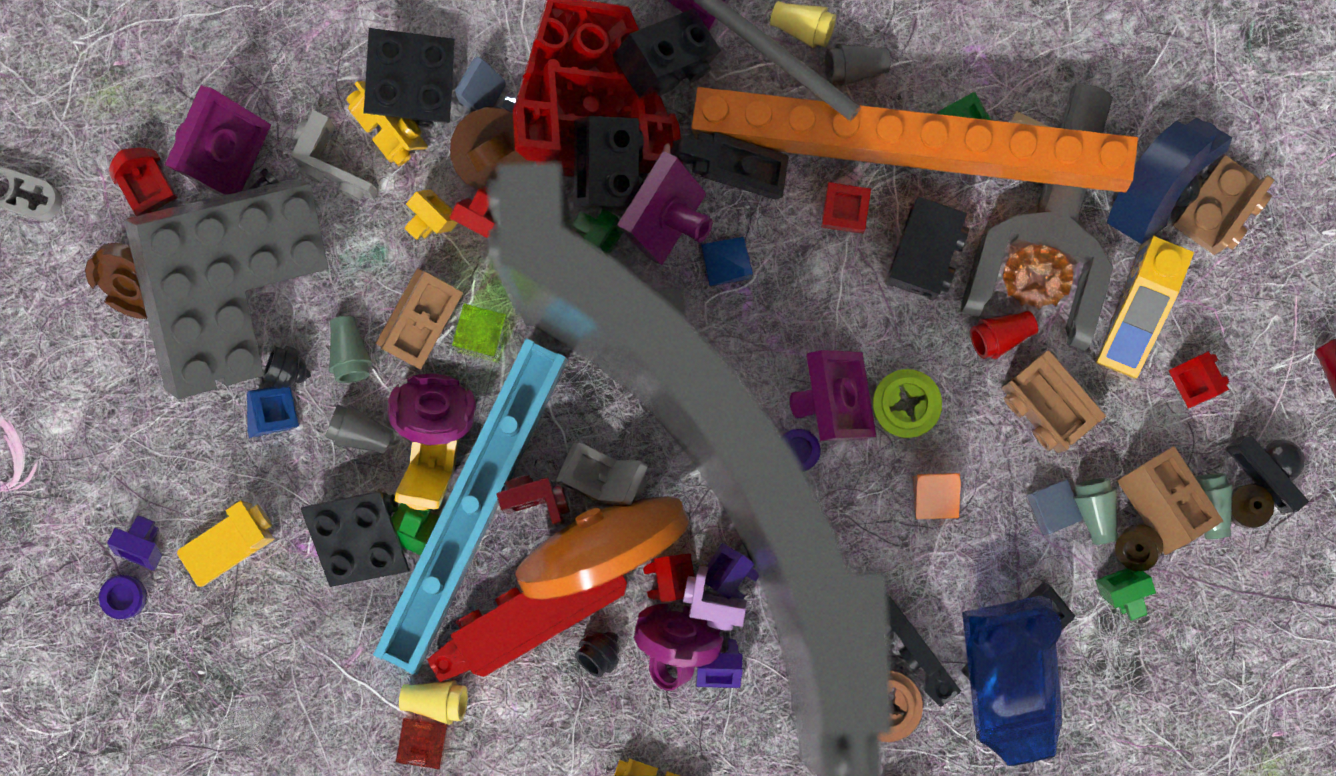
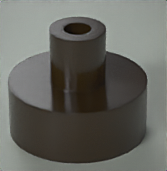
M1248 484L1232 490L1231 521L1235 525L1242 528H1257L1265 525L1271 519L1274 512V501L1271 494L1265 488L1255 484Z
M1135 524L1127 527L1117 539L1115 553L1118 560L1126 568L1133 571H1147L1154 567L1161 557L1163 542L1160 535L1151 527Z

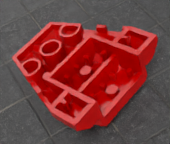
M588 0L545 1L518 96L513 107L515 151L527 161H535L536 164L560 163L563 176L574 177V120L587 116L639 118V130L642 131L644 137L643 151L639 156V173L649 174L663 151L671 154L673 140L681 138L680 125L675 113H667L661 97L656 92L639 98L612 56L630 33L639 30L629 6Z

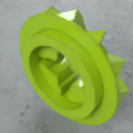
M901 369L888 374L879 382L872 398L874 417L878 420L884 431L899 438H914L927 433L935 426L942 411V397L938 386L928 375L914 369ZM900 386L908 398L916 397L917 399L922 396L924 400L918 402L913 407L914 415L912 417L914 422H912L911 417L907 415L905 410H894L892 412L890 410L901 400Z

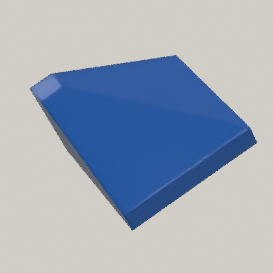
M744 236L702 244L709 287L752 279L753 272Z
M270 387L247 392V431L249 438L299 427L291 387H283L281 389Z

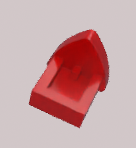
M139 147L120 150L114 156L109 167V175L114 184L119 185L135 216L151 213L177 199L174 190L158 164L160 160L158 153L149 148Z

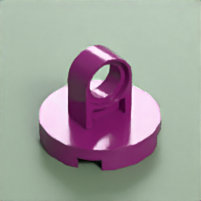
M657 604L646 607L638 614L633 638L638 648L651 657L649 671L655 684L663 690L672 691L691 680L695 667L710 664L719 657L723 636H720V629L709 627L707 620L690 617L691 607L684 605L683 613L667 611L668 604ZM665 664L676 666L678 672L677 679L668 673Z

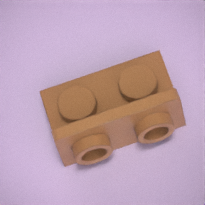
M1224 155L1202 183L1198 198L1184 208L1172 226L1213 255L1227 247L1233 250L1248 231L1243 224L1252 213L1257 216L1270 201L1272 195L1267 191L1275 179L1269 175L1259 179L1230 157Z

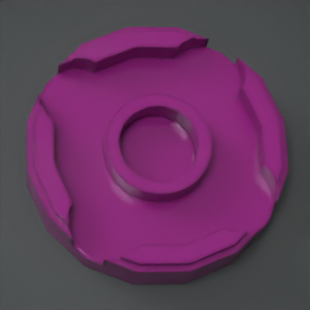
M437 373L414 375L407 378L406 384L400 387L398 384L391 391L388 399L390 424L399 435L412 442L427 445L448 444L462 438L472 428L477 406L474 394L468 387L466 391L463 387L459 386L460 381L451 376Z

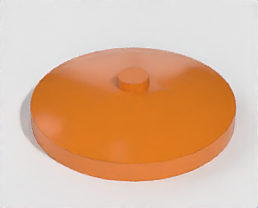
M670 496L633 500L631 505H614L602 510L600 508L590 509L577 516L574 523L552 535L520 563L515 575L524 595L529 598L546 599L579 592L618 577L661 553L685 532L689 525V517L681 500Z

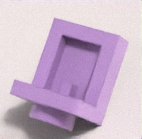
M699 565L697 577L688 576L683 602L692 604L690 617L707 620L709 627L720 630H733L734 625L743 627L747 600L734 597L728 600L722 595L704 592L708 567Z

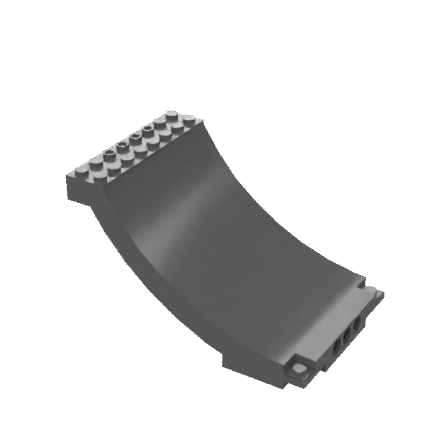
M560 163L498 165V180H489L490 211H493L494 221H497L498 231H490V260L494 262L495 270H498V277L502 279V286L505 287L506 294H509V301H512V307L515 308L516 315L522 316L526 326H534L592 362L640 400L686 452L722 503L754 563L776 624L790 686L792 711L796 714L800 760L815 776H881L879 734H892L886 573L850 574L834 529L792 450L741 378L685 319L684 288L649 289L616 260L575 235Z

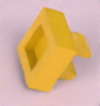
M432 189L416 191L406 203L416 215L408 222L404 229L416 240H419L421 236L426 239L433 231L436 234L452 231L458 224L450 219L453 209Z

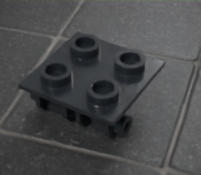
M369 28L363 114L415 119L416 124L422 127H432L434 122L450 123L455 39Z
M380 490L301 507L302 515L330 587L409 572L410 569L391 519L392 513L398 511V502L395 501V495H388Z

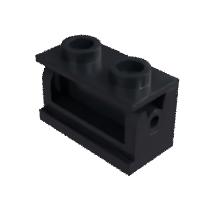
M917 196L911 205L885 284L921 296H927V293H930L929 300L932 301L940 294V291L948 292L956 268L949 266L954 250L962 251L969 233V228L963 226L967 213Z

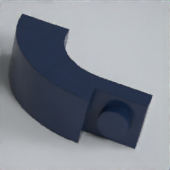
M1197 117L1186 125L1176 120L1154 140L1136 163L1133 181L1126 193H1118L1110 211L1107 224L1140 244L1146 242L1167 226L1174 205L1186 186L1202 169L1228 151L1233 137L1220 131L1212 123Z

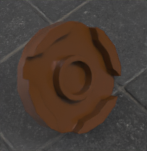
M487 106L469 113L457 124L451 137L450 158L454 169L467 185L477 190L480 188L484 189L485 186L489 187V180H498V165L534 164L535 162L527 161L515 151L513 111L505 108Z
M118 242L103 244L94 251L86 263L85 274L88 284L92 289L98 284L100 289L108 295L104 302L111 308L127 316L147 319L130 246Z

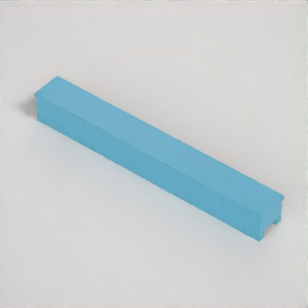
M527 338L525 339L373 656L397 665L411 674H418L499 506L496 493L506 490L504 482L512 479L568 362L565 356L541 347Z

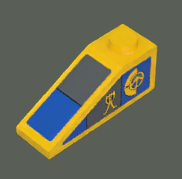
M1155 236L1140 245L1095 363L1134 379L1138 378L1179 294L1194 255L1193 251Z

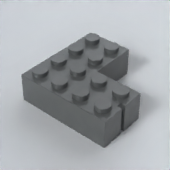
M296 179L123 219L164 389L177 399L217 389L215 380L228 386L264 376L245 291L329 269L311 184Z

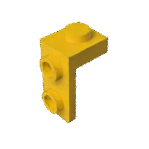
M459 439L448 444L438 445L412 442L410 463L396 490L395 501L404 503L415 510L438 509L455 472Z
M240 500L225 510L229 517L178 549V557L197 586L203 587L275 540L268 529L272 526L271 521L258 504L253 506L252 503Z

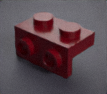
M530 475L504 482L506 490L496 493L501 511L506 514L547 503L552 523L557 527L565 524L563 514L570 513L563 487L561 485L554 486L548 477L534 482Z

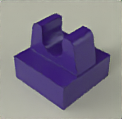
M140 515L136 517L128 532L114 528L107 542L114 555L155 571L162 557L159 548L154 543L159 528L154 526L155 521Z
M722 543L706 565L708 571L705 584L728 600L731 597L744 599L746 596L737 588L746 576L755 582L759 576L753 568L754 563Z
M728 639L726 653H720L719 657L710 664L697 667L696 687L740 688L743 653H739L735 639Z

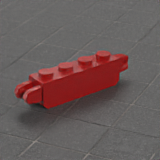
M632 570L591 588L554 598H529L523 592L521 593L516 586L494 599L498 607L482 615L480 610L477 609L456 621L459 630L450 634L452 639L431 655L427 661L439 682L469 670L472 674L485 677L623 597L628 584L624 575Z

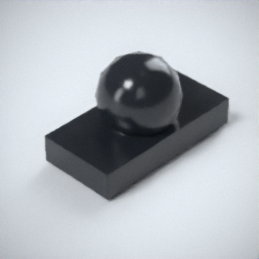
M1249 434L1236 438L1226 447L1228 453L1254 483L1265 488L1271 494L1274 506L1280 513L1298 512L1309 502L1292 482V480L1300 475L1305 463V456L1301 448L1295 443L1284 439L1275 440L1263 449L1254 437Z

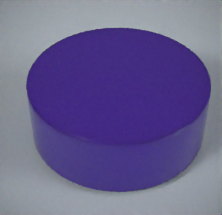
M793 429L786 432L782 437L795 455L802 471L810 470L815 466L820 457L821 448L818 439L813 433L805 429Z
M129 575L111 577L102 585L99 592V604L102 610L114 619L135 617L143 610L147 600L146 589L142 582Z

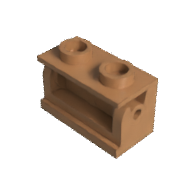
M417 268L375 344L386 352L421 370L463 292Z
M1049 350L1039 355L1001 387L1007 394L1004 397V401L1012 412L1020 418L1025 415L1036 428L1032 433L1037 441L1048 451L1054 449L1057 454L1070 448L1069 445H1073L1106 417Z
M1175 446L1117 481L1145 525L1151 527L1160 535L1165 555L1192 542L1223 522V519Z

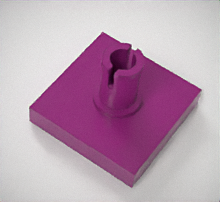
M200 85L185 121L176 130V141L165 165L220 196L241 192L272 124L213 88Z
M663 151L617 226L650 260L663 265L682 233L700 243L709 235L713 220L710 216L696 211L706 196V192L677 157Z
M819 350L806 353L812 389L791 393L789 405L793 416L801 419L805 416L816 415L820 441L864 440L877 437L863 352Z

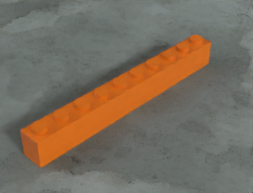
M697 87L691 127L695 139H697L700 133L710 135L717 132L776 152L1124 193L1127 192L1133 181L1138 137L859 105L861 109L856 117L849 121L824 101Z

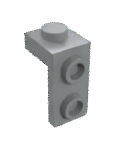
M313 110L308 120L303 119L300 122L294 135V143L296 145L291 158L300 166L298 172L317 183H322L324 178L339 184L337 188L339 192L357 201H361L363 196L375 200L378 191L373 184L320 160L336 127L328 116Z
M573 442L556 482L602 504L631 505L633 500H637L645 488L647 478L644 474L648 464L636 460H615L581 442Z

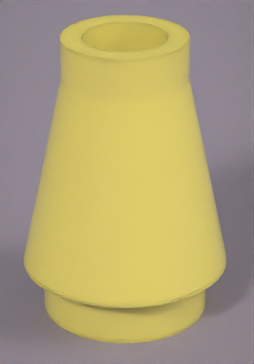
M781 1L776 2L770 18L771 26L783 30L812 48H815L817 45L822 47L828 45L836 23V14L829 13L827 7L788 4Z
M455 680L416 685L404 684L399 695V708L401 711H409L448 725L452 724L453 721L461 722L467 709L466 686L457 685Z

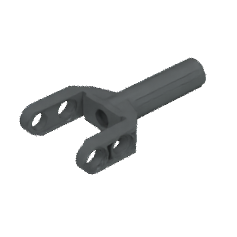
M1081 84L1072 86L1060 128L1103 133L1113 100L1111 93L1093 85ZM1044 183L1038 205L1005 220L985 232L978 244L962 299L961 312L979 317L985 303L992 298L1008 240L1011 246L1072 265L1080 262L1084 265L1065 329L1068 336L1067 345L1086 351L1094 337L1113 271V266L1099 241L1087 232L1079 217L1087 188Z

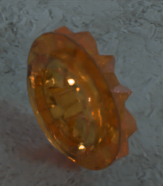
M1030 245L1019 249L1007 260L1003 272V281L1007 288L1008 296H1013L1017 299L1021 307L1028 304L1035 306L1038 310L1050 304L1057 306L1065 295H1069L1074 277L1073 268L1068 258L1059 250L1046 245ZM1029 269L1032 272H1036L1039 276L1047 274L1046 288L1040 286L1037 282L1029 284L1031 276Z

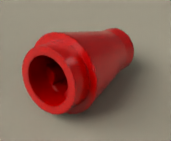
M1029 310L1017 314L980 319L976 326L971 327L970 338L979 357L982 359L991 357L996 360L1027 338L1038 333V324L1035 316Z

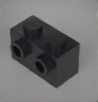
M695 8L630 33L612 56L637 96L642 98L653 92H656L658 96H662L677 87L680 81L687 78L690 83L701 79L711 71L712 68L709 64L721 52V49Z
M587 116L574 120V208L627 209L643 184V178L639 174V156L643 151L644 137L642 131L639 130V118Z

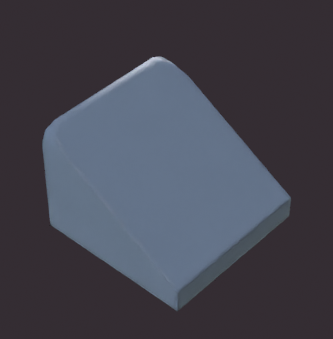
M477 56L476 58L474 57L455 89L459 104L472 111H476L487 106L494 107L506 86V82L491 66Z
M1068 479L1026 495L1042 535H1049L1083 520L1073 499L1074 493Z

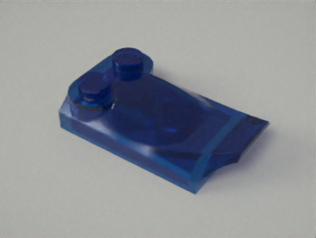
M1046 595L962 612L976 739L996 752L1007 766H1018L1055 757L1062 726L1056 642L1061 635L1062 624L1060 617L1053 611L1052 599Z

